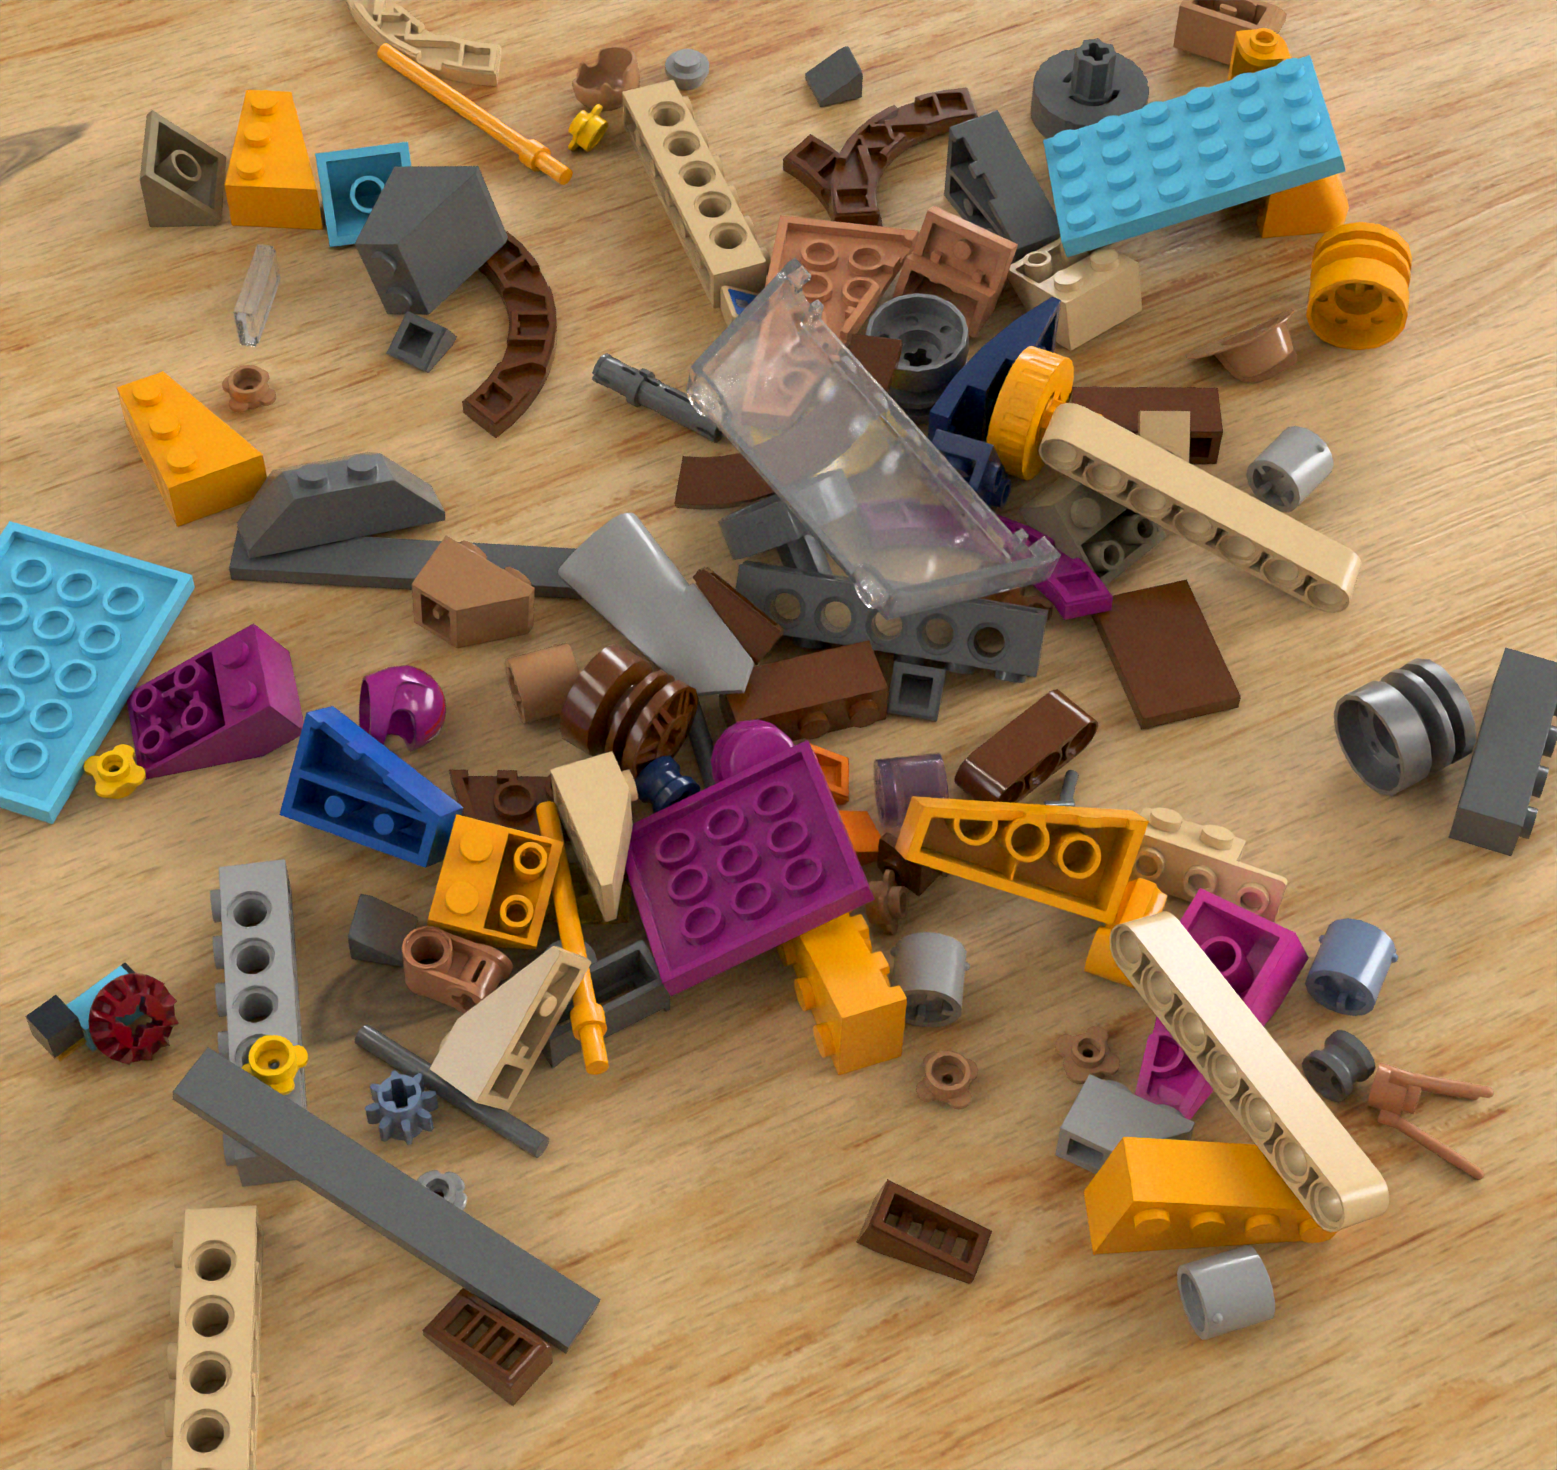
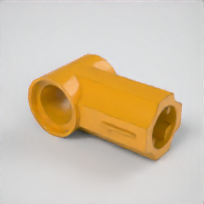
M1142 878L1127 882L1113 925L1106 924L1105 927L1100 925L1096 931L1086 959L1085 972L1135 989L1116 964L1110 950L1109 938L1111 930L1115 925L1164 911L1168 896L1158 889L1156 883Z

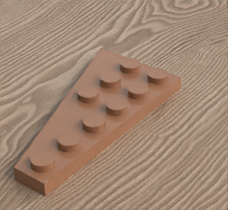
M780 215L739 411L740 429L785 434L792 428L850 344L853 334L859 331L899 273L906 257L914 251L919 231Z

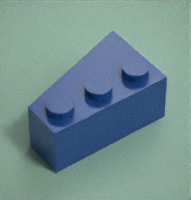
M334 706L306 712L279 815L426 868L444 860L456 814L462 815L464 807Z

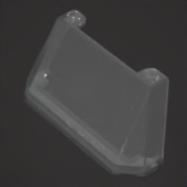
M796 258L787 262L771 282L690 367L686 391L693 408L700 415L709 416L853 581L856 593L861 601L870 609L876 608L886 620L1040 583L1051 576L1061 554L1045 536L1028 547L1025 545V542L1029 535L1023 528L1012 534L821 319L824 305L818 299L810 304L803 294L802 286L810 281L811 274Z

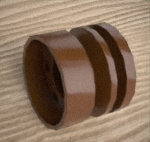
M614 644L605 647L594 656L577 677L568 693L561 712L560 733L563 740L593 757L612 751L620 770L629 769L635 781L639 773L656 758L662 756L674 758L679 752L696 716L698 705L697 691L680 680L675 681L674 676L663 670L653 672L650 662Z

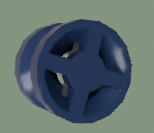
M671 756L656 758L635 779L638 798L643 803H651L653 805V814L700 792V786L691 776H682L680 774V765Z

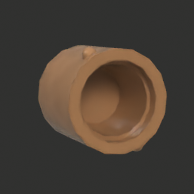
M568 643L554 644L548 648L505 660L509 688L518 716L523 724L561 714L568 693L580 674Z

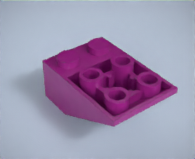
M254 623L134 689L127 700L137 766L144 768L146 773L145 780L265 756L300 737L304 723L290 652Z

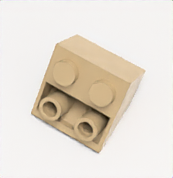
M1060 237L1011 264L1007 274L1009 282L1027 312L1051 297L1061 300L1056 342L1070 351L1142 311L1139 263L1108 245L1066 257Z

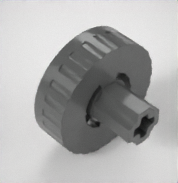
M1099 38L1083 40V44L1079 48L1064 50L1049 57L1047 61L1040 65L1039 70L1036 71L1031 100L1032 121L1037 130L1048 139L1064 130H1076L1098 123L1107 116H1120L1142 109L1148 104V80L1141 68L1132 60L1116 53L1112 44H1106ZM1112 95H1118L1113 101L1105 104L1111 99Z
M835 472L799 484L748 505L720 519L718 524L733 560L743 559L776 548L784 567L833 574L816 531L853 513L855 509L840 472Z

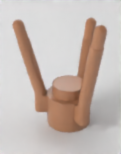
M1380 1063L1367 1102V1106L1380 1110L1377 1122L1396 1128L1456 1168L1461 1169L1477 1180H1481L1484 1177V1171L1402 1118L1401 1114L1403 1111L1414 1114L1421 1091L1477 1100L1479 1097H1492L1494 1095L1493 1089L1469 1082L1416 1074Z

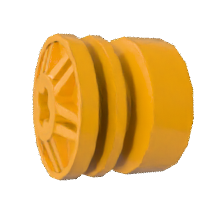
M1366 222L1343 224L1326 232L1315 244L1311 262V283L1306 310L1310 329L1321 340L1344 349H1373L1393 341L1404 330L1408 316V287L1411 280L1410 270L1412 266V255L1408 243L1397 232L1380 224Z

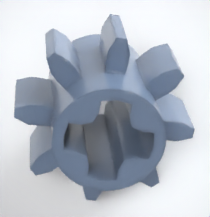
M394 1070L391 1073V1077L384 1080L381 1085L373 1083L370 1085L372 1100L375 1103L367 1105L365 1111L368 1124L380 1123L381 1141L386 1142L392 1137L397 1140H404L407 1145H411L413 1138L418 1136L422 1130L432 1132L434 1129L432 1115L429 1112L438 1108L436 1091L424 1092L425 1087L422 1074L418 1073L412 1078L408 1075L399 1074Z

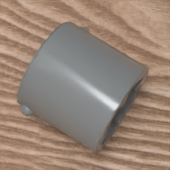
M1292 426L1287 427L1248 466L1246 475L1250 488L1261 502L1280 512H1290L1297 508L1332 472L1334 462L1328 446L1317 434L1307 428Z
M932 932L912 933L901 938L897 942L896 947L890 950V954L895 957L892 987L900 985L907 997L905 1023L921 1027H940L955 1022L961 1016L965 971L970 969V964L966 962V949L962 943L953 937Z
M1245 1245L1178 1267L1177 1282L1180 1298L1192 1328L1202 1340L1273 1319L1275 1314V1298L1271 1281L1262 1259L1252 1246Z

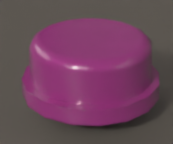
M758 719L738 721L725 729L715 743L711 758L713 779L715 783H719L793 747L794 744L774 724Z

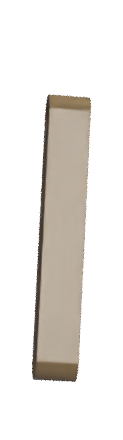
M1065 403L1055 409L1039 447L1040 457L1051 468L1316 609L1336 613L1348 607L1362 566L1361 559L1354 551L1084 406Z
M1164 911L1115 925L1111 930L1109 939L1110 950L1118 967L1316 1223L1326 1231L1337 1232L1382 1215L1389 1205V1191L1381 1173L1173 914Z

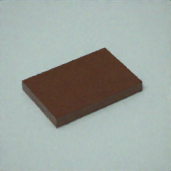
M1187 579L1113 595L1112 609L1110 611L1091 614L1141 730L1239 707L1241 699L1239 691Z

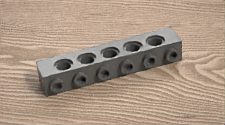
M748 560L739 565L736 590L781 625L785 632L783 635L793 636L792 644L822 649L824 642L846 646L869 640L873 651L894 653L893 661L922 666L925 659L945 662V670L962 674H974L975 667L996 670L995 678L1017 683H1024L1026 675L1037 676L1048 610ZM788 593L797 598L800 603L798 618L786 619L777 612L775 601L779 594ZM841 602L849 608L851 622L848 626L835 627L828 622L825 615L828 603ZM883 610H891L898 614L902 621L901 632L894 636L881 633L875 622L877 613ZM936 618L947 621L953 629V639L946 644L932 642L926 634V624L928 621ZM985 627L998 629L1004 637V647L993 653L982 650L976 640L977 632Z

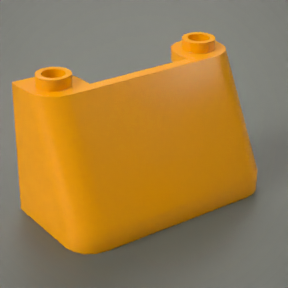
M1267 28L1236 31L1227 81L1242 73H1255L1277 66L1280 62L1292 58L1284 39L1273 30ZM1339 174L1267 195L1265 207L1259 209L1256 222L1261 238L1326 233L1343 225L1346 221L1349 207Z

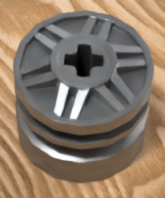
M914 293L895 297L880 305L869 318L866 335L902 340L903 347L898 368L883 404L889 410L890 418L902 423L921 425L929 423L930 410L953 377L967 364L969 336L965 317L953 303L936 295Z
M1416 658L1400 669L1389 672L1380 681H1371L1344 695L1337 701L1333 713L1335 732L1342 752L1350 766L1367 786L1383 795L1393 796L1428 776L1429 772L1436 773L1448 765L1463 759L1472 753L1476 742L1475 721L1466 697L1457 682L1447 671L1430 659Z

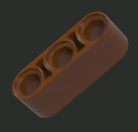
M1058 689L1052 690L974 750L958 768L954 782L971 798L977 801L1018 803L1088 746L1097 732L1098 722Z

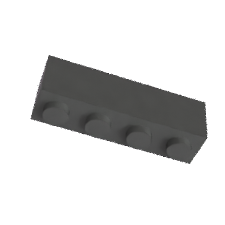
M1505 647L1493 682L1449 838L1508 856H1512L1519 837L1529 839L1538 812V808L1529 806L1531 796L1541 797L1549 772L1548 767L1540 765L1542 755L1551 758L1557 741V727L1551 725L1553 716L1557 717V662Z

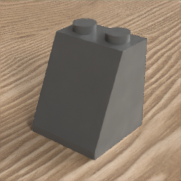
M405 166L393 168L355 242V246L387 314H406L409 311L413 314L429 315L506 243L508 236L479 166Z

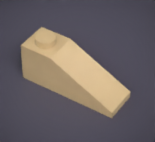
M611 751L550 769L554 803L557 805L560 819L605 922L614 920L617 916L633 827L631 802L638 800L637 788L630 770L621 771Z
M552 946L457 1019L451 1031L443 1038L439 1047V1053L433 1061L430 1070L474 1102L508 1111L592 962L584 956Z

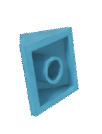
M408 142L315 154L330 247L355 244L393 168L411 166Z

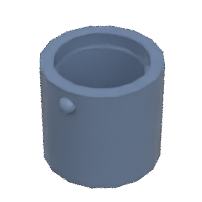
M1349 918L1335 920L1328 926L1325 935L1319 937L1321 945L1310 968L1305 985L1308 993L1314 1000L1327 1009L1344 1015H1365L1373 1010L1391 963H1395L1398 960L1395 945L1384 931L1370 923Z

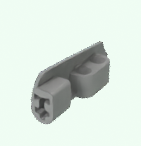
M634 513L620 514L611 519L585 540L559 568L558 574L567 585L613 625L660 670L674 676L675 681L680 680L695 688L697 696L745 692L754 666L752 658L694 583L689 585Z

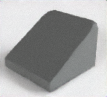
M848 46L837 50L805 73V79L820 107L862 97L863 73Z
M407 311L386 354L429 373L453 346L457 336L447 328Z
M895 661L887 701V713L937 721L947 676L946 670Z
M360 894L348 934L351 959L403 967L402 944L409 932L416 929L418 923L417 916L373 896Z

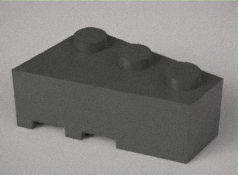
M998 110L949 127L944 196L962 219L1018 244L1011 264L1024 258L1028 253L1037 251L1059 239L1061 236L1057 216Z

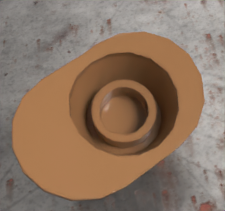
M1292 309L1282 312L1252 329L1198 347L1189 352L1186 358L1198 359L1215 355L1232 376L1239 380L1256 383L1268 380L1293 366L1297 361V353L1286 324V320L1295 312Z

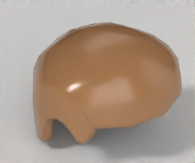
M605 47L600 49L597 62L594 65L587 66L584 62H581L577 76L572 81V87L577 100L591 109L595 105L600 104L603 107L602 111H612L623 107L622 92L640 87V74L634 51L624 47Z

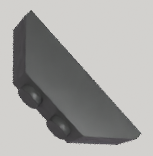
M365 452L272 470L238 520L237 528L247 554L251 559L444 521L445 511L430 484L381 453Z

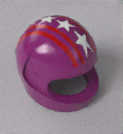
M401 665L387 667L363 678L359 699V726L384 745L387 735H398L404 739L407 749L411 752L425 746L439 734L446 717V699L441 687L431 675L420 668Z

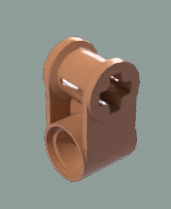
M418 927L409 932L402 944L404 977L408 988L419 996H425L454 1007L464 1014L495 991L500 981L509 978L513 970L511 960L498 949L489 945L474 943L445 932L438 927ZM429 958L438 960L433 964L427 965L419 963V961Z

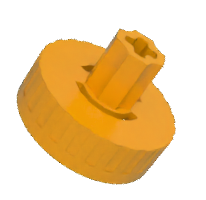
M1029 346L1022 351L1012 365L997 398L986 443L994 445L1007 474L1029 481L1044 466L1045 462L1039 455L1040 444L1055 409L1061 404L1069 403L1072 393L1074 366L1070 358Z

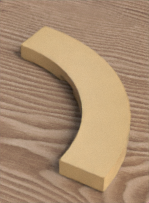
M346 0L348 9L355 22L378 47L388 43L433 75L441 78L475 85L497 86L501 62L500 45L464 40L447 34L435 35L427 31L422 22L413 17L402 6L397 5L394 0Z

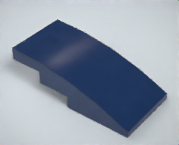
M1051 297L1014 320L981 347L953 377L929 412L925 478L939 483H943L946 478L930 448L936 429L986 443L997 398L1018 356L1029 346L1054 353L1061 304L1060 299Z

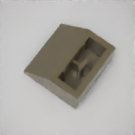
M1065 474L1019 509L1029 527L1055 540V548L1070 558H1080L1102 580L1105 586L1167 537L1162 527L1157 523Z

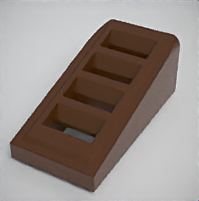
M709 567L699 569L693 576L696 585L757 666L785 633L783 631L784 628Z
M887 1179L872 1202L856 1243L877 1253L971 1284L978 1271L992 1231ZM889 1213L899 1217L895 1227L886 1224ZM912 1221L921 1224L917 1238L907 1234ZM935 1229L944 1232L938 1249L929 1245ZM957 1237L967 1240L960 1259L951 1256Z
M464 1288L422 1330L423 1336L511 1406L517 1403L553 1363L552 1350L549 1344L526 1327ZM464 1310L472 1315L454 1336L445 1331ZM482 1323L489 1328L472 1347L465 1344V1341ZM498 1337L502 1338L505 1342L489 1359L482 1355ZM516 1349L521 1355L505 1370L500 1365Z

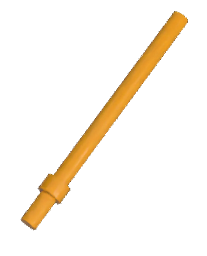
M384 43L379 47L377 57L515 152L519 155V161L534 172L541 170L561 185H565L571 180L572 170L552 157L550 149L536 139H526L390 44Z
M551 801L540 803L536 807V814L541 836L564 842L557 805ZM564 843L551 890L562 949L587 958ZM588 968L572 996L574 1008L570 1011V1020L573 1035L581 1042L586 1072L591 1075H598L606 1072L609 1068L603 1039L607 1032V1025L603 1007L596 1003L590 969Z

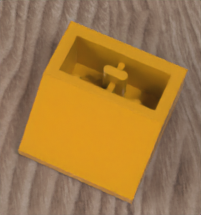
M456 814L429 912L427 926L438 927L450 934L494 948L536 949L564 842Z

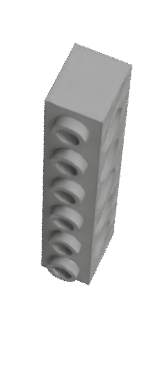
M285 859L219 867L220 889L210 890L214 923L222 922V935L213 936L214 961L216 969H224L225 982L215 984L216 1005L219 1017L227 1016L228 1031L218 1032V1049L221 1056L240 1068L249 1063V1051L260 1037L278 1035L288 1039L293 1046H303L292 889ZM251 923H260L253 927H245ZM255 969H264L257 974H247ZM260 1016H266V1017H268V1018H266L265 1020H263V1021H261V1022H256V1023L250 1022L252 1019H254V1018H256V1017H260ZM272 1063L270 1068L276 1069L280 1064ZM302 1067L299 1068L293 1079L295 1084L293 1091L284 1096L307 1110L305 1070ZM223 1132L226 1165L237 1166L242 1187L296 1180Z

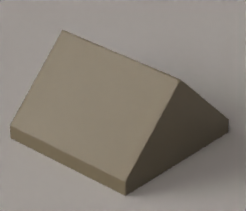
M153 110L146 116L140 171V184L149 226H216L221 221L226 156Z

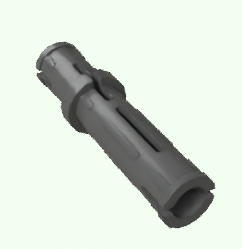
M608 353L603 354L594 366L592 380L625 396L626 401L635 407L642 405L701 434V436L714 443H718L728 429L730 423L728 422L730 419L729 414L702 403V401L662 383L655 378L653 372L645 368L638 370L612 357Z

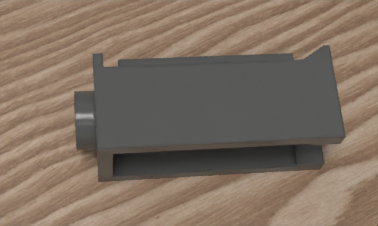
M643 940L589 966L596 1003L600 1004L631 988L635 989L602 1006L607 1025V1032L603 1039L662 1009L665 1012L670 1010V994L662 984L655 959ZM572 998L542 1050L552 1069L566 1057L582 1050L580 1040H577L573 1035L571 1022L560 1026V1023L570 1019V1011L574 1008Z

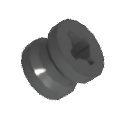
M1343 1030L1333 1032L1326 1038L1323 1050L1312 1051L1302 1062L1303 1072L1313 1088L1323 1097L1338 1103L1344 1101L1352 1093L1355 1082L1367 1080L1374 1074L1376 1068L1374 1059L1367 1047L1357 1037Z

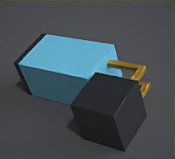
M125 962L67 1005L57 995H54L25 1016L32 1035L54 1059L57 1057L59 1061L65 1059L83 1044H86L92 1051L96 1050L97 1047L91 1038L88 1022L92 1003L98 992L111 980L135 972ZM137 1005L134 1014L116 1017V1020L128 1026L144 1013L139 1011V1005Z

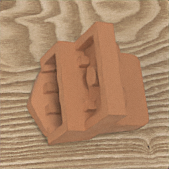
M933 206L927 210L913 253L907 256L904 261L892 299L898 296L919 293L936 295L949 301L964 315L968 327V336L975 339L994 312L999 296L1009 283L1007 274L1018 244Z

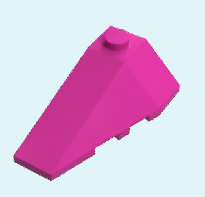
M1202 888L1198 890L1180 920L1183 927L1264 1027L1284 1001L1309 959L1296 933ZM1156 1016L1153 1033L1147 1039L1135 1095L1156 1105L1165 1104L1171 1106L1190 1120L1213 1092V1088Z

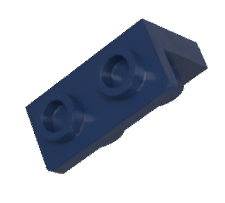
M936 429L930 448L946 478L949 479V484L969 492L975 505L981 512L995 514L997 507L1003 508L1010 494L1011 480L1008 479V474L994 445Z

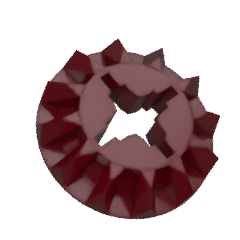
M130 973L111 980L98 992L90 1008L88 1022L93 1043L102 1054L112 1060L130 1065L132 1062L141 1060L152 1061V1055L160 1048L170 1046L168 1038L173 1027L178 1025L179 1022L175 1017L174 1008L177 1000L164 986L165 983L146 974ZM139 1005V1011L152 1018V1021L146 1022V1025H137L135 1034H132V1028L116 1020V1017L134 1014L136 1006Z

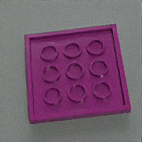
M808 740L633 823L625 869L662 984L670 996L678 994L875 900L816 754Z

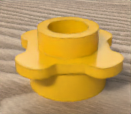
M600 104L595 105L590 113L585 110L580 111L573 119L568 129V132L573 135L568 145L569 150L574 151L580 146L589 152L603 138L609 123L599 116L603 109Z
M127 744L117 745L112 751L105 752L100 757L91 756L84 762V771L87 775L94 778L96 783L94 789L99 797L121 799L132 794L137 786L144 782L146 778L145 770L143 767L136 765L133 759L135 752L131 746ZM119 769L118 771L110 772L111 770Z
M267 1035L256 1040L249 1051V1063L241 1068L280 1094L287 1095L295 1087L293 1079L299 1068L307 1065L308 1053L303 1046H293L285 1037ZM272 1063L280 1064L276 1069L269 1068V1065Z

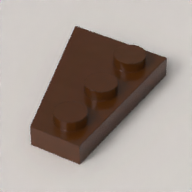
M449 770L450 782L457 803L464 807L461 816L541 836L536 807L542 802H554L551 774L548 777L518 776L517 770H497V776H469L468 770ZM560 819L564 843H568L570 839Z

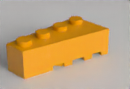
M912 796L895 849L905 860L1113 925L1149 821L1133 810Z

